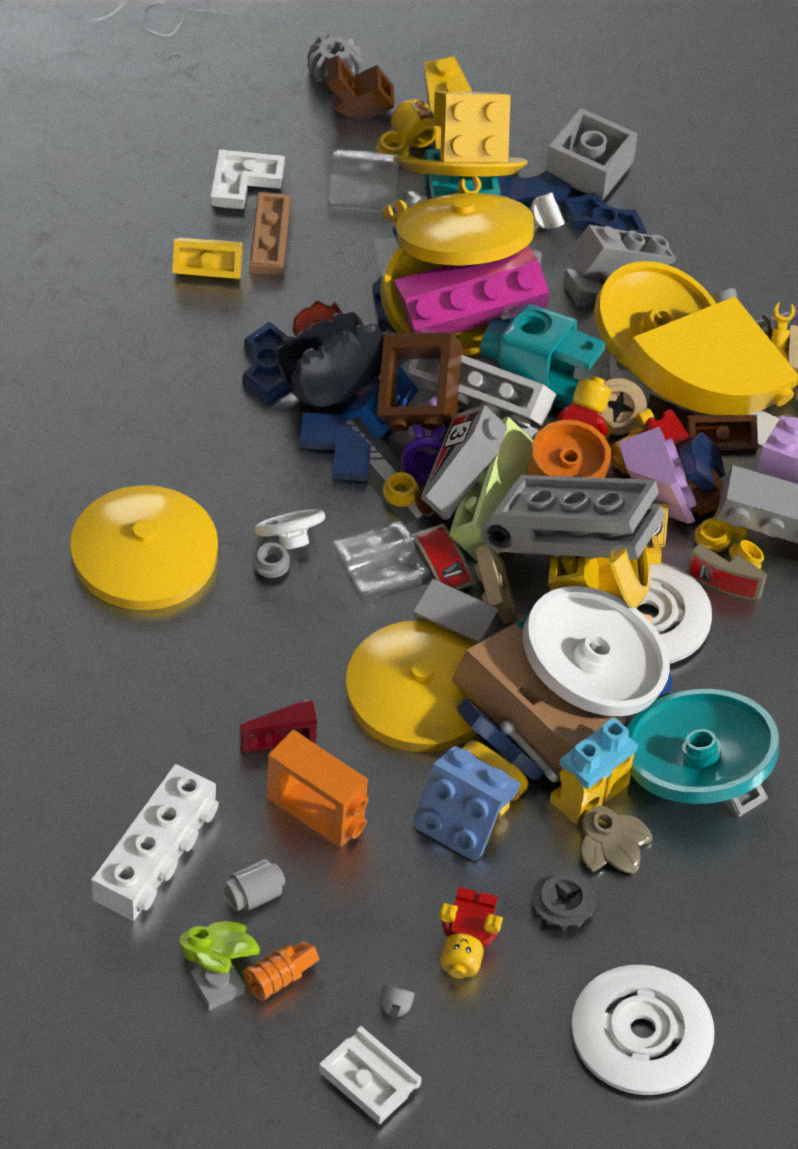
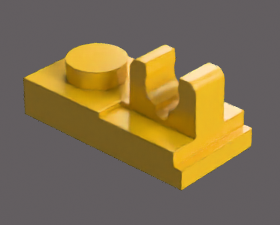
M175 238L172 273L240 279L243 243Z

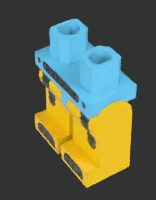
M616 718L609 719L601 728L588 738L582 740L574 749L560 759V766L563 768L560 772L562 785L551 793L550 802L576 826L583 821L585 814L591 808L602 806V802L605 804L629 785L634 753L637 751L638 744L628 736V729Z

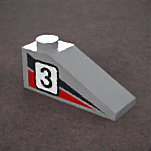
M486 405L454 414L422 493L421 499L444 520L451 517L495 458L507 430V426Z

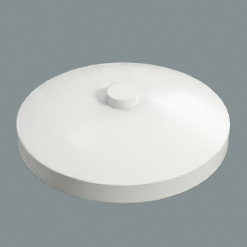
M583 586L558 588L543 595L533 606L525 621L523 645L532 668L555 694L578 708L605 716L635 714L649 707L666 685L670 664L668 652L660 634L636 608H630L624 600L615 595Z

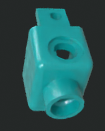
M526 304L511 323L498 318L490 323L481 342L480 354L483 358L498 363L499 369L545 385L556 393L552 406L555 405L563 409L567 405L572 404L574 392L580 379L573 377L575 366L589 372L605 350V342L577 331V319L533 304Z

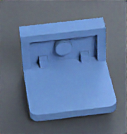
M453 746L433 764L413 818V825L416 829L468 859L476 861L483 855L499 811L517 795L521 783L509 777L505 771L493 768L477 759L471 752Z

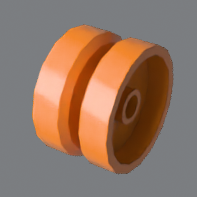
M560 420L549 423L538 431L532 443L526 475L606 478L611 462L610 446L603 434L593 426L581 421Z

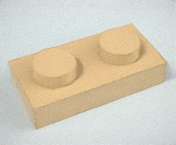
M486 544L476 548L478 564L475 565V571L486 592L482 594L483 602L498 608L499 618L505 624L518 619L504 560Z

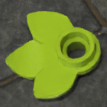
M233 921L216 922L208 927L196 926L183 932L179 939L180 949L187 960L199 963L202 968L218 973L228 974L231 967V959L259 955L260 953L259 945L255 939L246 933L247 927Z

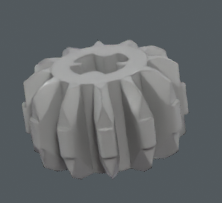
M328 33L326 39L317 38L316 42L310 45L308 50L309 74L315 76L316 82L325 81L327 60L336 55H339L354 75L359 73L361 70L360 47L354 44L353 39L344 40L342 34L338 37H332Z

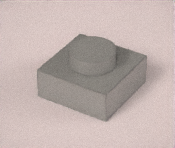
M232 963L228 974L209 971L201 966L190 971V980L208 1011L245 994V985Z

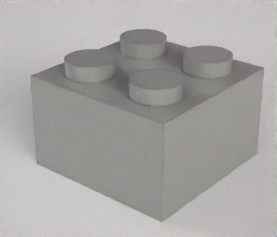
M580 108L549 145L546 170L567 182L573 188L586 194L595 193L603 201L634 162L638 133Z

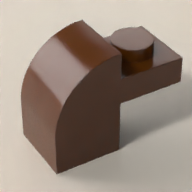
M339 55L327 60L325 81L329 90L333 93V108L337 112L347 117L371 118L395 108L394 85L378 65L354 75Z

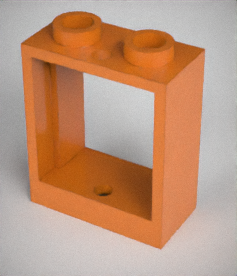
M292 730L268 755L267 798L340 848L350 837L354 839L360 835L367 823L365 810L369 800L367 797L368 779L295 730Z

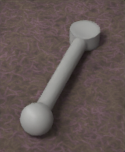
M509 720L501 723L500 731L507 736L510 735L543 770L544 774L551 781L555 782L560 777L559 773L549 766L515 731L514 723Z

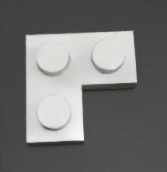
M219 149L211 192V206L244 209L248 186L281 189L285 156Z

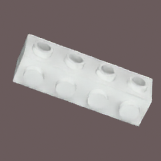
M461 356L458 391L459 403L468 405L469 401L472 400L480 403V406L486 405L496 416H499L501 411L511 414L510 419L521 426L530 428L531 423L544 426L556 397L555 392L538 382L472 358ZM440 358L412 359L407 373L420 381L418 385L420 388L432 393H438Z
M175 764L92 878L93 901L133 922L142 909L148 910L155 900L160 883L163 879L168 881L174 874L178 864L177 859L184 850L188 852L195 844L201 825L204 821L209 823L213 819L219 802L216 801V783Z

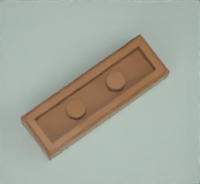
M257 193L249 273L283 276L291 195Z

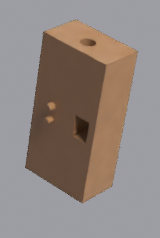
M516 623L467 649L451 680L499 726L506 720L513 722L515 731L559 775L561 770H563L560 766V759L574 749L577 744L592 735L611 718H616L622 724L616 716H605L583 710L555 694L532 668L524 650L523 630Z

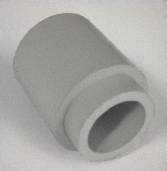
M263 859L231 874L230 880L223 883V890L234 911L237 912L242 909L249 911L281 896L282 886L285 885V878L276 863L271 865L267 859Z

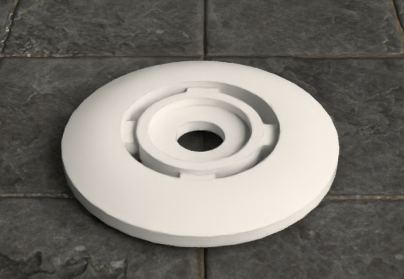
M661 562V564H650V589L640 605L651 604L657 608L659 613L656 617L652 618V625L658 631L665 644L670 664L688 657L700 648L710 630L712 609L706 592L688 573L664 562ZM673 625L676 627V628H674L673 630L667 632L668 630H670V629L672 628Z
M626 965L600 974L583 989L576 1001L572 1014V1039L580 1059L597 1078L618 1090L628 1093L657 1095L681 1088L692 1081L705 1067L714 1043L713 1019L703 997L689 982L680 976L655 966ZM631 994L633 995L619 1003L613 1014L606 1013L607 1009ZM639 1018L647 1019L653 1023L655 1033L648 1038H640L632 1032L631 1023ZM672 1042L678 1045L669 1055L660 1059L650 1060V1058H655L665 1053L672 1045Z

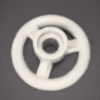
M319 509L279 515L258 523L254 527V532L262 537L278 535L279 544L285 550L301 547L309 543L307 530L325 520V513Z

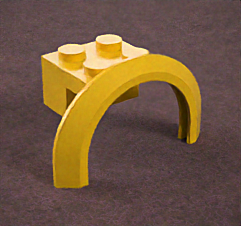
M434 92L433 125L441 127L440 161L415 157H393V160L407 171L447 176H506L516 173L528 164L526 159L508 157L511 95L496 92Z
M647 545L638 559L631 560L626 548H622L617 553H615V550L611 551L610 558L597 557L590 559L585 556L564 555L554 557L551 555L548 579L550 590L569 586L595 588L621 598L630 608H637L650 589V564Z

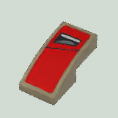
M444 524L409 536L422 569L427 568L431 580L439 581L458 591L473 588L476 583L456 541L449 536L450 532Z
M701 543L691 551L686 572L694 579L711 588L751 600H758L762 596L767 577L765 572L739 554L728 562Z

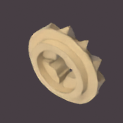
M615 378L604 382V385L611 389L609 401H616L622 391L624 392V404L632 408L633 411H621L616 421H613V408L608 407L607 404L606 410L600 415L605 419L606 424L613 427L610 434L621 435L629 433L630 430L639 426L636 421L637 414L647 409L645 395L638 385L628 379Z

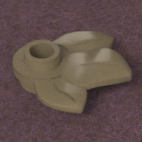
M596 806L591 808L583 818L582 827L585 837L580 845V854L591 872L597 871L608 862L618 870L634 875L640 865L641 855L639 846L649 844L653 837L648 827L638 818L631 815H617L608 807ZM598 819L605 821L608 829L601 828L598 824Z

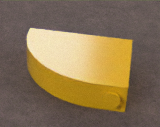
M736 297L634 336L621 357V360L631 372L657 394L679 406L710 415H747L764 410L775 404L782 406L794 396L793 390L798 384V374Z

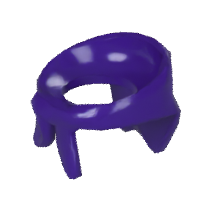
M418 424L413 425L416 439L405 445L401 454V464L403 472L410 474L419 486L428 481L443 443L446 431L445 426L433 430L431 437H426L425 431ZM431 448L437 450L438 453L429 454L419 449Z

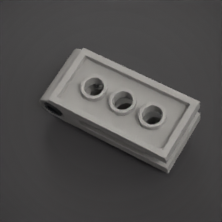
M521 475L483 525L481 536L488 547L498 552L547 554L554 557L564 555L585 556L592 559L597 557L610 558L611 551L615 550V553H617L622 548H626L631 560L639 558L664 519L662 505H651L659 493L656 480Z

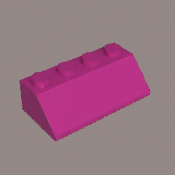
M528 245L516 254L497 261L475 265H445L394 280L410 334L452 332L456 334L490 324L496 318L504 320L515 317L526 304L546 308L550 293L539 260Z

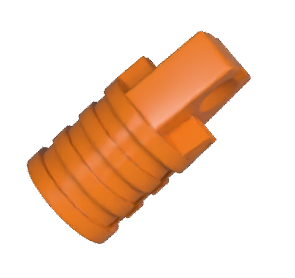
M302 941L292 947L287 944L272 952L271 955L264 957L261 961L254 963L253 966L245 968L243 971L244 979L252 994L258 1000L264 1001L270 995L277 993L279 989H283L288 984H292L301 978L303 971L319 961V956L315 946Z

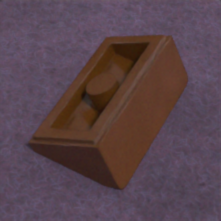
M697 415L684 418V428L690 438L703 432L719 447L720 451L758 450L757 415Z

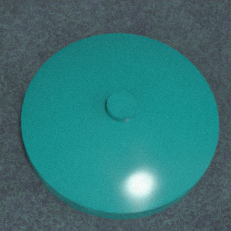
M691 689L666 695L655 700L646 709L638 712L627 728L629 731L628 736L638 744L631 769L633 778L651 793L681 803H716L741 796L759 786L771 774L779 756L778 729L772 716L755 701L743 695L725 690Z

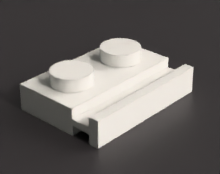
M362 1026L357 1029L350 1039L347 1038L319 1064V1072L378 1124H381L408 1098L409 1093L421 1086V1077Z

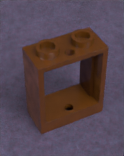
M452 332L384 335L377 417L388 428L396 431L409 430L410 426L418 424L425 429L435 430L443 425L451 424L454 414H457L462 343ZM440 358L436 406L395 407L400 360Z

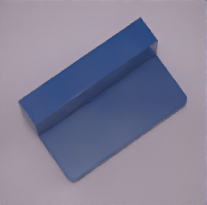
M400 365L395 407L407 406L419 391ZM380 377L366 388L357 392L356 398L348 402L338 414L344 421L358 417L375 438L384 435L389 429L377 417Z

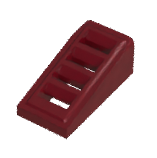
M313 699L292 704L240 724V753L274 749L292 730H295L311 742L316 743L317 717Z

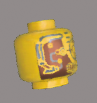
M422 99L403 101L397 106L391 118V125L394 131L400 134L401 139H406V144L409 147H425L431 144L439 130L438 126L433 125L434 112Z

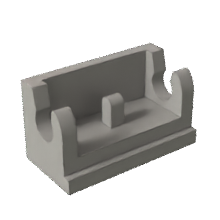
M434 579L431 580L413 611L414 616L417 617L416 620H428L473 641V644H478L491 637L499 627L498 608Z

